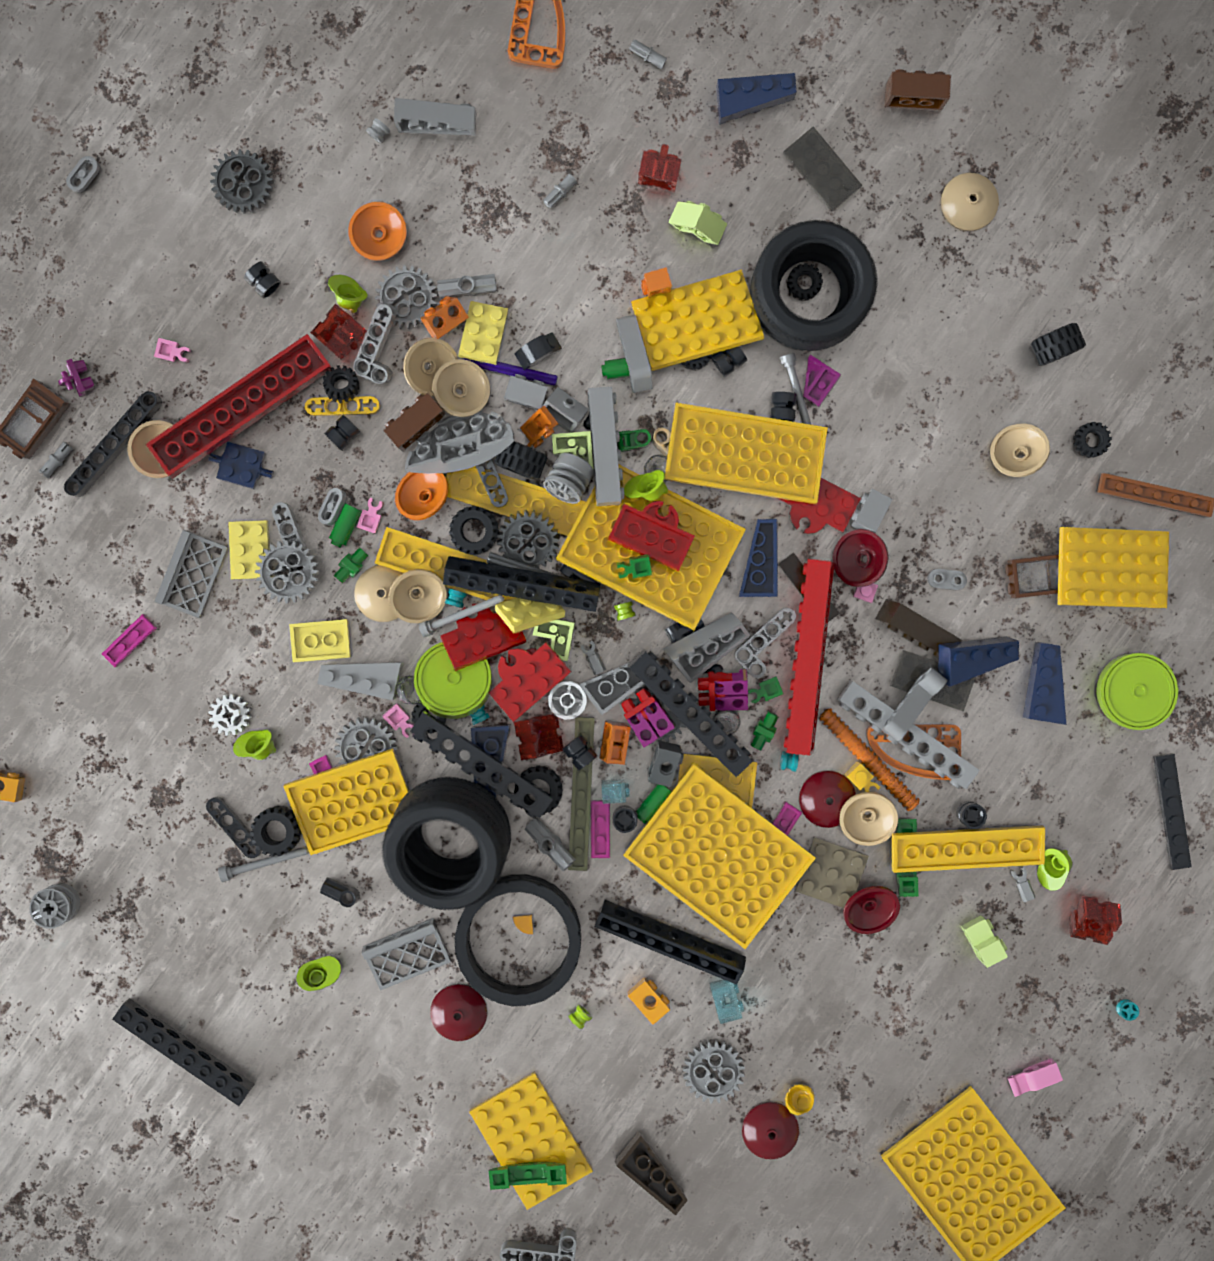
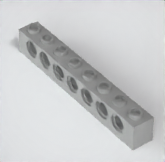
M849 681L837 700L841 702L839 706L848 712L850 709L856 712L855 717L862 722L869 721L873 724L871 726L873 730L879 734L882 731L886 733L889 741L895 745L897 743L903 745L904 748L902 750L911 756L916 754L920 757L919 762L926 767L930 764L936 768L934 772L942 778L946 775L951 779L949 783L960 789V787L967 789L980 771L915 724L908 730L911 733L909 741H904L903 738L897 741L883 729L895 710L855 682ZM858 698L864 700V705L861 708L855 706V701ZM874 709H878L880 712V716L877 719H872L871 712ZM922 742L927 744V749L924 752H920L918 749L919 744ZM941 753L943 756L942 761L935 763V755ZM957 764L958 772L951 774V766Z

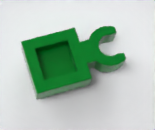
M648 554L630 557V563L628 564L625 562L616 563L617 568L625 569L624 572L618 573L619 578H625L631 573L633 578L652 575Z
M777 676L758 683L760 689L752 688L748 690V694L752 692L757 694V697L751 700L752 703L759 702L763 696L765 701L784 694Z

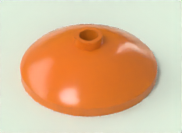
M371 202L361 206L353 214L349 223L348 234L352 246L361 256L370 260L381 261L393 257L401 250L406 240L407 228L404 218L395 207L384 202ZM381 231L383 232V235L381 237H377V232Z
M407 473L396 489L395 503L397 509L410 520H424L433 516L442 508L447 499L448 481L443 473Z

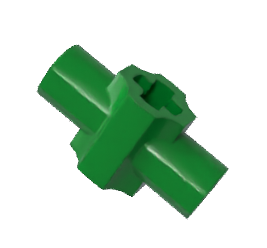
M360 547L353 555L348 553L338 564L341 568L333 576L342 584L349 576L354 578L364 567L361 563L368 555Z
M768 711L764 720L759 719L752 733L755 735L750 744L752 747L761 751L766 741L770 743L776 733L777 728L775 724L779 716Z

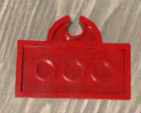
M821 478L817 504L777 499L791 506L789 514L793 527L797 530L800 527V519L807 518L810 525L803 533L812 534L821 530L825 525L843 533L861 498Z
M664 501L652 502L643 511L624 504L608 540L640 555L648 554L649 559L679 572L695 535L677 528L679 518L674 507L670 505L668 515L663 517L658 514V509L662 508Z
M489 608L477 612L478 615L475 618L467 616L457 620L458 629L440 635V638L454 670L458 671L526 643L523 631L513 633L498 613L493 614Z
M547 642L533 654L521 648L508 650V653L516 658V663L513 666L507 663L505 656H501L499 660L498 672L502 681L489 694L513 722L572 672Z

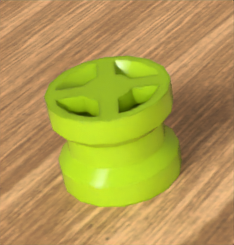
M632 601L614 606L618 612V621L636 616L632 610Z
M581 1005L576 1007L574 1013L568 1015L569 1019L579 1029H583L585 1023L592 1019L591 1014Z

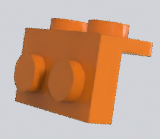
M545 405L539 408L520 427L530 441L526 446L537 448L544 443L543 438L547 439L555 432L553 429L558 425V422Z

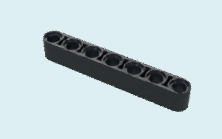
M146 391L140 395L66 480L64 491L68 495L81 497L87 493L127 447L134 430L143 423L148 422L162 406L161 397L151 391ZM153 396L155 399L154 403L149 406L148 399ZM141 411L142 417L136 420V412ZM128 425L129 432L124 435L123 428ZM112 440H116L117 443L114 449L110 448ZM103 454L104 460L99 464L98 456ZM90 468L91 476L86 478L85 471ZM77 483L79 489L74 493L72 488Z

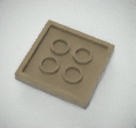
M813 837L808 852L815 856L816 859L799 879L795 891L844 908L850 897L857 892L869 856Z

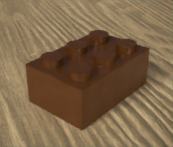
M903 69L895 70V72L892 71L886 83L884 107L942 110L950 99L951 75H947L945 72L929 74L922 70L915 71L914 73Z
M423 393L414 400L415 404L411 407L406 406L401 410L400 416L396 420L393 418L385 424L386 428L383 431L402 452L417 441L425 431L430 430L446 416L445 412L429 393L425 395Z

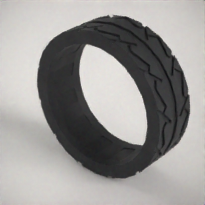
M513 874L500 877L494 889L485 898L464 909L458 921L455 934V954L460 971L467 982L480 995L493 1002L508 1006L533 1005L545 1001L560 991L570 980L577 966L581 950V924L577 911L570 899L553 883L528 874ZM506 893H528L546 900L562 916L567 927L569 937L567 954L561 965L542 981L518 986L505 984L486 973L478 964L472 952L470 926L476 912L488 901Z

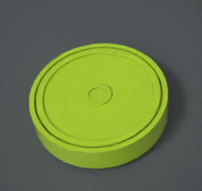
M441 642L429 648L419 659L414 672V685L420 701L430 712L443 718L459 719L475 713L487 701L492 688V673L487 659L455 671Z
M1127 653L1116 657L1102 670L1097 683V700L1105 716L1113 723L1132 730H1146L1163 723L1173 712L1178 699V684L1171 668L1158 657L1145 653Z

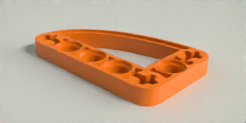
M516 0L508 45V56L512 61L557 69L562 65L565 51V20L561 0H552L557 17V48L528 44L535 0ZM522 9L527 10L529 13L524 19L518 16V12ZM518 28L525 30V35L521 38L516 37L514 34ZM517 42L519 43V51L522 53H518L517 56H514V52L512 51L516 50ZM532 51H539L541 57L538 60H533L530 54ZM544 52L547 53V57H550V58H546V62L543 61V60H544ZM553 55H557V58L559 59L556 60L555 63H553L551 59Z
M915 724L926 733H928L930 728H936L938 734L934 739L942 742L947 748L955 747L957 750L956 754L961 757V730L958 726L954 724ZM872 725L867 728L866 738L870 748L881 760L890 766L919 777L951 780L946 775L942 778L933 770L916 768L891 758L877 743L891 742L887 739L888 735L885 733L886 739H883L884 735H877L874 739V736L870 734L874 731L871 728ZM941 727H943V731H950L953 728L956 734L953 735V738L950 735L943 734V739H941ZM908 732L903 737L904 741L910 740ZM954 764L953 768L956 769V772H954L953 774H956L958 772V766L957 764Z

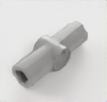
M495 274L471 277L465 275L461 278L437 281L439 298L462 295L472 296L473 294L497 291ZM465 282L472 283V287L469 290L462 289V285Z
M538 818L532 820L524 829L538 844L539 850L543 854L548 855L562 871L569 868L576 860L561 844V839L557 835L552 834ZM548 840L552 843V849L548 846Z

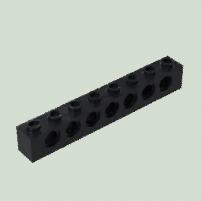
M452 556L448 557L443 578V585L596 612L601 583Z
M643 650L627 665L629 669L737 777L753 762L749 758L752 754L744 746L740 748L736 744L738 740L731 733L727 735L723 731L725 727L718 719L713 721L709 717L712 713L705 706L701 708L696 703L698 699L691 692L687 694L683 690L685 685L678 678L673 680L669 676L672 672L664 664L660 666L656 662L658 658L651 651L647 653ZM650 666L656 667V673L652 676L646 674V670ZM663 680L670 682L667 689L660 688V683ZM676 694L683 695V699L680 703H675L673 701V698ZM689 708H696L694 716H687ZM704 721H708L709 728L706 730H701V723ZM722 735V741L715 744L713 742L714 737ZM729 749L736 750L733 757H727Z
M426 711L421 714L410 731L413 733L412 737L421 743L425 741L429 744V749L437 754L440 751L445 755V759L452 764L456 762L462 766L461 770L468 775L474 774L478 777L477 781L485 786L489 784L494 788L493 791L501 797L507 796L510 798L509 802L518 808L522 806L526 809V813L534 819L536 816L538 818L542 817L554 798ZM430 728L437 731V738L432 739L428 736ZM446 739L453 741V749L445 748L444 741ZM462 750L470 753L469 760H463L460 757ZM483 761L486 764V770L479 771L476 768V763ZM494 772L501 773L502 781H494L492 774ZM516 783L519 791L511 792L508 789V785ZM532 794L535 797V801L527 803L524 796Z
M604 899L594 927L733 984H738L744 972L746 956Z
M130 998L122 1004L112 1019L237 1106L241 1105L255 1085Z

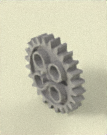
M404 265L403 270L400 271L396 266L395 273L388 270L390 276L383 275L385 281H378L381 289H375L380 294L375 299L380 301V303L376 307L383 304L398 303L395 306L397 315L392 326L398 322L399 328H402L403 324H405L407 329H409L410 324L413 323L415 328H417L418 321L423 324L420 318L424 316V312L432 306H437V302L433 301V299L438 298V295L432 293L437 288L436 286H430L433 280H427V273L421 275L422 270L420 268L415 272L414 266L407 270L406 265ZM407 280L414 281V285L411 288L405 287ZM396 290L398 291L397 297L389 298V292ZM404 294L409 296L410 299L408 301L404 299ZM418 296L425 298L422 304L415 303V299ZM403 306L408 307V312L405 315L399 314V309ZM387 309L383 310V312L387 314L386 316H389V314L387 313Z
M285 540L284 546L281 541H277V547L270 544L271 551L264 549L266 556L259 555L262 563H256L260 567V570L255 571V573L260 574L256 581H262L259 588H266L264 594L271 593L270 599H274L277 596V602H281L283 598L285 603H289L290 598L293 602H297V596L300 599H305L303 593L310 595L311 593L308 588H315L312 581L319 580L314 577V574L319 573L318 570H314V567L319 564L312 563L315 555L308 556L311 550L306 549L303 551V544L297 548L296 541H293L291 546L289 540ZM294 554L298 557L296 565L290 563V557ZM273 560L279 561L280 566L277 570H273L271 567ZM300 566L304 567L303 570L288 573V575L282 574L273 578L271 577V574L286 571V568L295 569ZM298 573L303 575V582L297 584L295 581V576ZM280 578L285 582L282 589L276 586V582Z
M366 716L362 722L358 717L356 724L351 720L349 722L350 727L347 725L343 726L345 732L339 731L338 735L342 738H336L335 742L340 744L334 747L335 750L340 751L335 757L342 758L338 764L356 761L373 733L375 737L363 758L392 748L394 751L397 750L398 746L392 745L397 739L390 738L394 732H387L389 726L382 727V720L376 724L375 718L369 722ZM364 731L367 734V738L361 739L358 736V732ZM379 740L383 742L384 747L379 749L375 746L374 742ZM348 748H356L358 754L351 755Z
M707 1040V1046L700 1042V1049L694 1046L695 1053L688 1052L690 1059L684 1060L685 1064L688 1065L683 1067V1071L687 1072L683 1075V1078L689 1079L685 1082L686 1087L691 1086L689 1089L690 1093L696 1091V1098L702 1095L703 1102L709 1098L710 1104L713 1103L714 1099H717V1102L720 1103L722 1097L728 1101V1094L734 1097L733 1090L740 1091L737 1084H743V1080L739 1077H745V1073L740 1071L745 1069L744 1064H739L743 1061L742 1057H737V1050L731 1052L732 1045L725 1048L724 1041L721 1045H718V1041L715 1040L714 1045H711L710 1041ZM719 1055L720 1059L713 1062L710 1060V1057ZM702 1059H706L714 1071L717 1070L718 1076L725 1082L724 1085L714 1073L710 1072L709 1066ZM698 1067L705 1068V1072L702 1074L696 1073L695 1070ZM729 1069L732 1071V1074L724 1076L722 1075L723 1071ZM710 1082H716L717 1086L715 1088H709L708 1084Z

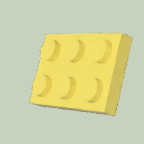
M470 301L467 314L469 318L466 319L458 356L496 365L508 308Z
M268 521L228 522L231 579H257L260 577V574L255 573V571L260 570V567L256 563H262L259 555L266 556L264 549L270 551Z
M520 598L505 601L495 606V611L513 633L565 617V610L559 605Z
M348 619L289 624L293 662L351 657Z

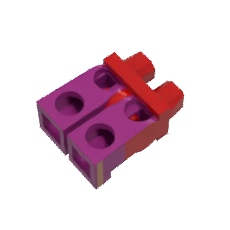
M739 669V673L717 672L714 674V672H708V677L698 678V691H709V693H698L699 706H709L710 711H715V709L748 710L747 669Z
M643 688L636 693L641 701L640 704L635 706L631 698H628L621 705L625 712L624 717L645 748L659 737L674 729L676 724L666 713L654 694L651 695L646 688Z

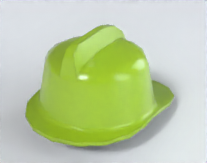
M333 275L328 280L330 289L336 294L337 304L341 308L356 313L357 309L362 305V301L367 298L366 291L353 278L346 275Z
M655 470L633 477L624 487L625 496L628 498L643 497L649 501L658 499L668 492L664 482V472L662 470Z
M269 730L246 732L236 740L233 746V752L236 756L252 757L257 760L266 759L270 754L276 753L277 750L274 747V742L271 739L272 734Z
M1049 848L1045 851V864L1039 865L1037 875L1041 885L1046 889L1055 891L1064 885L1072 868V860L1068 850Z
M331 956L307 962L297 972V983L306 991L324 989L337 981L341 973V965L336 958Z

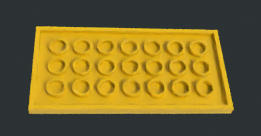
M675 403L664 480L817 504L828 427Z

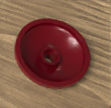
M857 529L848 532L837 542L834 548L833 562L835 563L834 570L844 583L850 586L866 587L874 584L883 576L888 565L889 556L886 544L880 536L869 530ZM867 556V561L864 563L863 558Z
M830 770L820 771L811 775L803 783L799 793V805L804 816L814 825L824 828L837 827L840 825V812L843 805L848 799L856 795V792L850 780L841 773ZM829 797L833 799V802L831 804L826 803V800Z
M883 886L867 887L856 892L847 901L843 911L844 920L847 926L856 933H877L886 929L895 921L900 911V902L897 895L889 888Z
M466 984L446 986L433 999L430 1008L431 1022L436 1031L446 1039L452 1041L469 1040L475 1037L486 1023L487 1005L485 999L472 986ZM459 1013L461 1018H455L454 1014Z
M763 1102L754 1106L746 1114L742 1124V1136L747 1148L754 1155L763 1159H778L787 1155L795 1147L799 1137V1125L795 1115L790 1113L785 1105L777 1102ZM774 1132L775 1136L769 1137V1133Z

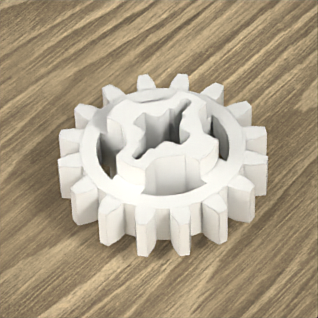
M226 694L223 695V700L216 698L217 704H211L214 710L208 712L213 715V718H210L209 721L215 722L212 728L218 727L219 734L225 731V736H228L232 731L233 735H237V729L243 732V726H249L246 720L252 718V716L247 715L251 708L245 707L248 702H241V696L235 699V694H231L229 698ZM233 703L237 704L240 709L234 707ZM222 706V711L220 714H218V711ZM233 712L234 716L227 717V714ZM240 715H242V719L238 724L237 720L239 719ZM220 721L225 722L227 724V727L224 726Z

